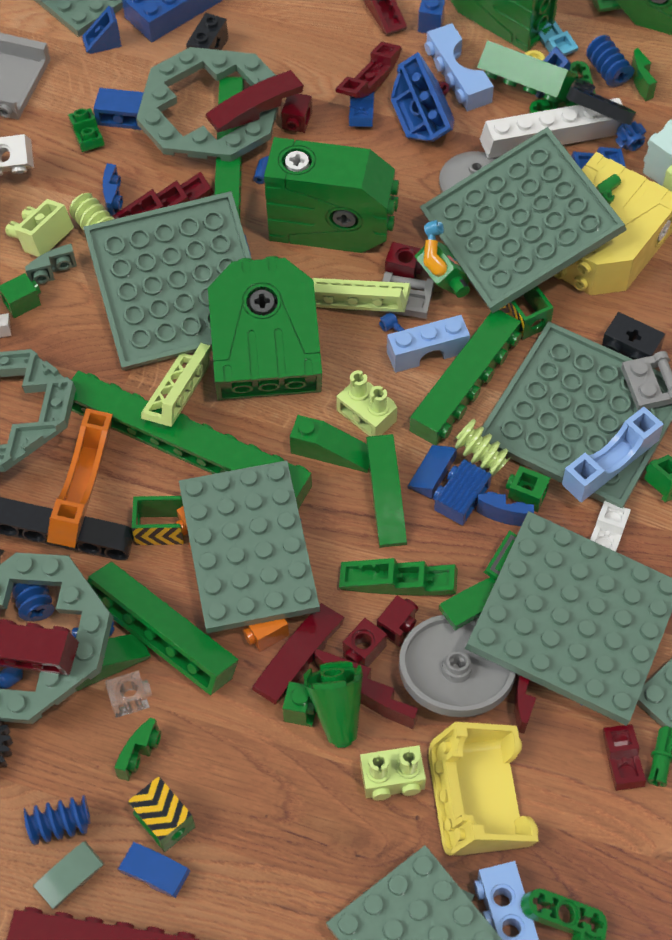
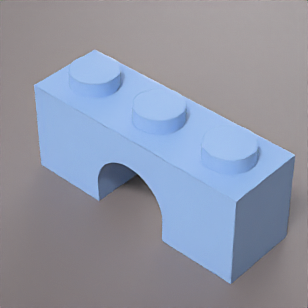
M462 315L388 334L387 354L396 373L420 366V359L431 351H441L444 359L457 356L470 340V334Z

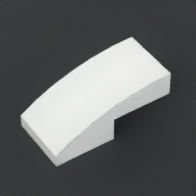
M604 501L590 540L616 552L631 509L620 508Z

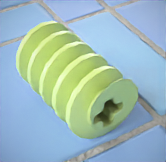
M83 193L77 196L70 205V216L81 226L82 230H84V226L114 219L105 210V207L96 198H93L92 193Z
M472 419L454 438L458 439L455 448L459 449L465 446L463 455L467 456L473 453L471 463L474 464L481 461L480 468L482 470L489 468L492 478L510 459H506L508 450L505 448L498 452L500 442L496 441L490 444L492 435L489 433L482 437L484 427L481 426L473 429L476 420Z

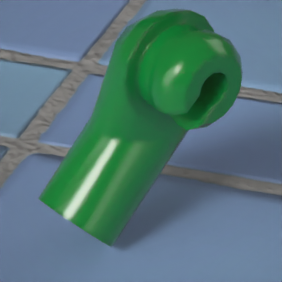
M613 174L596 187L609 205L615 198V195L612 196V190L621 184V179L617 174Z

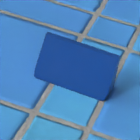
M432 445L410 481L408 488L432 499L435 491L455 461L457 449L454 447Z

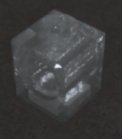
M139 671L105 681L116 718L150 708L147 697L152 696L148 679L141 680ZM128 690L137 691L136 694L131 697L123 696L125 692H127Z

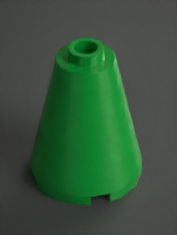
M335 661L321 664L320 670L314 673L312 668L307 670L303 675L304 685L328 742L338 748L350 746L357 739L363 680L361 666L358 664L357 668H354L352 662Z

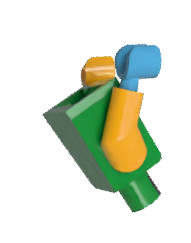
M434 220L426 223L424 231L428 236V240H425V246L414 257L439 287L455 294L459 298L466 296L470 291V287L467 285L470 281L448 247L436 241L435 238L436 235L443 234L444 232L442 222Z

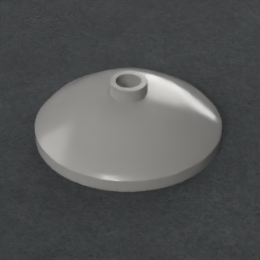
M479 151L464 152L452 157L444 164L440 172L439 186L441 192L446 191L498 157L487 158L485 152Z

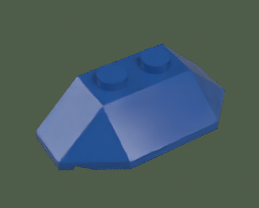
M417 52L398 64V74L394 82L391 102L406 137L413 140L434 142L453 130L455 120L439 82L421 54Z

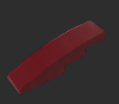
M364 0L367 8L385 35L407 29V24L396 0Z
M292 70L286 71L256 83L228 98L207 112L206 118L217 132L257 121L260 118L261 112L281 106L283 98L302 93L304 85Z
M199 172L181 185L176 180L157 194L153 189L112 217L117 219L209 197L214 194V191L203 174Z
M321 603L320 612L311 613L260 675L252 690L276 705L286 695L289 681L297 683L309 669L310 663L315 659L316 649L322 651L325 649L327 640L343 625L345 617Z
M316 649L315 666L319 669L321 664L335 661H349L353 663L354 668L358 666V663ZM359 664L363 672L360 703L389 720L414 729L418 718V708L394 700L395 688L371 680V668Z

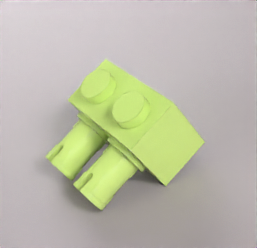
M46 199L36 209L27 206L22 212L23 221L20 224L11 221L10 224H7L5 232L7 236L19 239L24 252L39 257L49 252L74 226L64 204Z
M359 370L352 372L350 384L336 396L337 411L367 435H382L397 421V406L391 398L387 397V391L383 390V387L373 386L370 382H367L366 374L363 375V372Z
M419 745L360 754V766L366 799L385 800L393 794L403 793L405 796H412L420 793L421 790H425L426 777Z

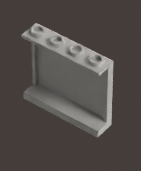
M0 33V116L19 120L51 60L47 43Z

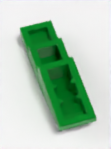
M394 435L366 437L379 548L407 545Z
M395 558L341 562L339 588L348 591L389 595H456L458 569L455 564L427 566L425 561L397 563Z
M489 577L439 604V610L455 631L474 619L479 618L496 580Z

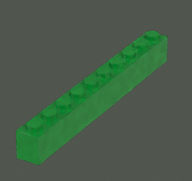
M78 370L71 379L76 388L71 411L84 416L86 408L113 414L111 429L211 474L285 461L278 455H270L261 451L253 444L247 445L230 434L217 432L207 424H199L192 421L182 413L179 414L172 427L141 419V412L149 401L137 393L131 394L122 390L114 383L108 384L101 381L91 373L85 374ZM162 408L152 410V412L162 414ZM288 463L299 509L312 487V475L305 467Z

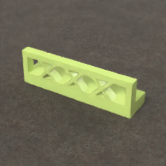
M313 278L316 307L405 312L411 290L410 283Z
M200 343L193 355L180 354L141 412V419L172 427L210 366L211 345ZM183 363L187 364L185 368L182 367ZM162 408V414L152 412V410Z

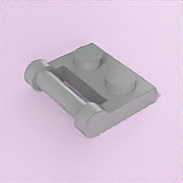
M385 271L382 282L410 283L411 290L405 312H381L427 319L435 282L428 278L425 281L394 276L392 272Z
M666 351L657 352L653 356L622 362L621 369L638 411L642 407L651 409L672 404V370L668 363L670 358ZM659 367L668 389L667 393H662L652 368Z

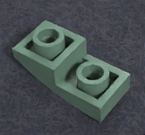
M72 244L55 248L30 262L25 267L30 281L35 280L37 284H44L55 280L53 272L77 267Z
M83 841L33 886L50 907L55 909L79 886H83L105 864L88 843Z

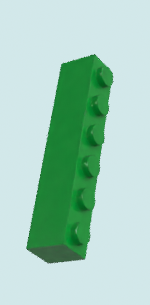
M500 310L494 313L491 312L411 415L409 431L433 445H438L442 438L447 439L452 431L454 422L456 420L460 421L463 418L469 402H474L477 399L481 386L484 382H490L498 364L502 365L508 356V350L511 346L516 347L522 336V333H520L521 321Z
M112 561L88 576L87 581L117 623L210 696L233 679L238 658Z

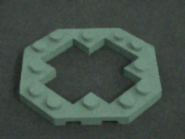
M189 47L150 69L136 119L138 126L163 154L185 153L188 157L202 159L213 156L221 157V161L232 162L271 140L278 107L261 112L259 120L247 123L218 140L204 126L182 136L161 113L178 103L177 96L168 87L202 68H205L216 81L237 71L250 86L275 76L256 54Z
M32 349L0 352V377L25 375L22 384L25 393L45 392L39 421L12 424L8 443L0 445V472H6L68 428L76 392L75 385L68 377H63L59 374L58 369L49 362L41 360Z
M15 553L0 564V609L7 610L14 583L61 586L56 610L59 613L81 615L76 636L79 644L70 675L40 672L35 692L0 689V721L33 724L43 717L42 713L52 705L60 704L76 692L75 688L88 678L91 680L101 673L113 616L73 560L65 555Z

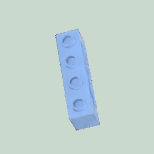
M515 861L480 869L477 881H474L475 892L478 900L483 899L486 908V911L482 912L484 918L501 939L539 940L533 920L526 917L521 908V900L525 892ZM497 895H504L509 899L510 904L499 906L493 898ZM506 925H513L518 929L519 935L508 937L504 934L502 928Z

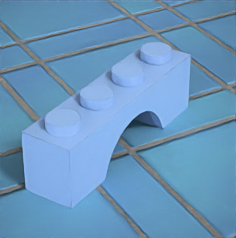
M451 23L428 31L427 42H425L426 53L433 58L436 69L442 72L445 81L455 92L458 103H462L466 111L492 103L494 86L483 70L467 69L456 61L461 56L462 37L454 25Z
M642 407L623 423L614 438L601 450L592 455L584 453L567 466L564 471L562 485L582 503L656 444L660 439L664 424L647 408Z

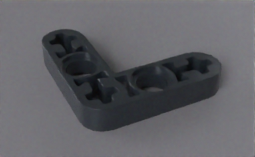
M575 79L566 95V98L570 101L624 124H632L636 115L634 110L593 93L595 86L587 81Z

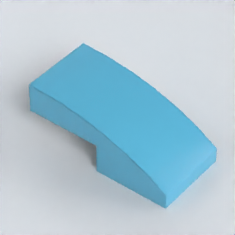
M556 21L545 35L542 30L538 32L540 41L549 53L555 46L564 55L578 51L579 47L569 32H562ZM548 22L543 29L552 26V24Z

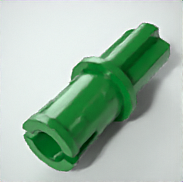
M669 726L660 727L655 751L651 752L653 760L647 781L654 786H658L659 782H661V787L667 786V778L672 762V728Z

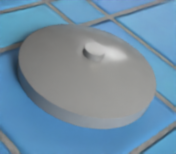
M439 615L421 622L407 635L400 650L399 673L405 689L420 705L441 715L470 717L492 710L508 696L514 684L516 673L465 649L478 618L455 631L444 615Z

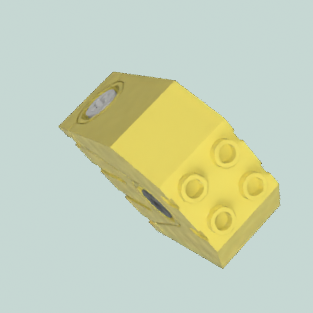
M596 152L582 168V171L595 187L613 174H617L620 177L621 184L612 190V196L615 195V198L610 206L623 221L627 230L554 275L556 278L568 282L576 289L584 291L589 295L626 291L672 233V192Z

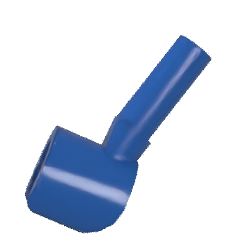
M388 313L380 318L379 325L385 332L392 328L396 332L405 330L398 324L397 317L393 313Z

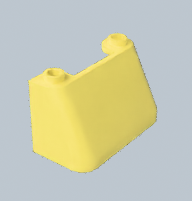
M454 722L431 741L428 752L442 845L447 855L462 856L526 848L539 842L538 827L534 820L529 816L520 817L510 765V762L515 760L522 749L517 726Z

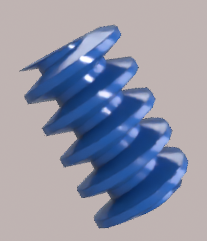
M598 36L589 44L586 56L607 85L617 87L631 79L634 74V68L630 66L629 61L620 53L619 48L615 47V43L611 41L610 36Z
M13 584L12 595L18 608V615L22 620L40 621L53 614L55 607L51 604L52 597L48 595L49 588L46 585Z
M82 795L80 805L76 803L73 797L70 798L69 807H65L62 800H58L57 810H53L48 802L43 813H41L37 805H34L32 815H29L24 808L25 826L28 837L33 845L39 844L40 835L46 843L51 841L52 833L55 834L58 840H61L64 836V830H66L70 837H74L77 827L82 835L87 834L88 825L91 824L85 795Z

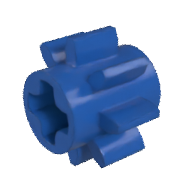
M633 121L631 125L622 123L617 129L616 134L618 138L615 141L621 149L625 148L626 151H635L644 144L645 136L643 134L647 131L641 123L637 124L636 121Z

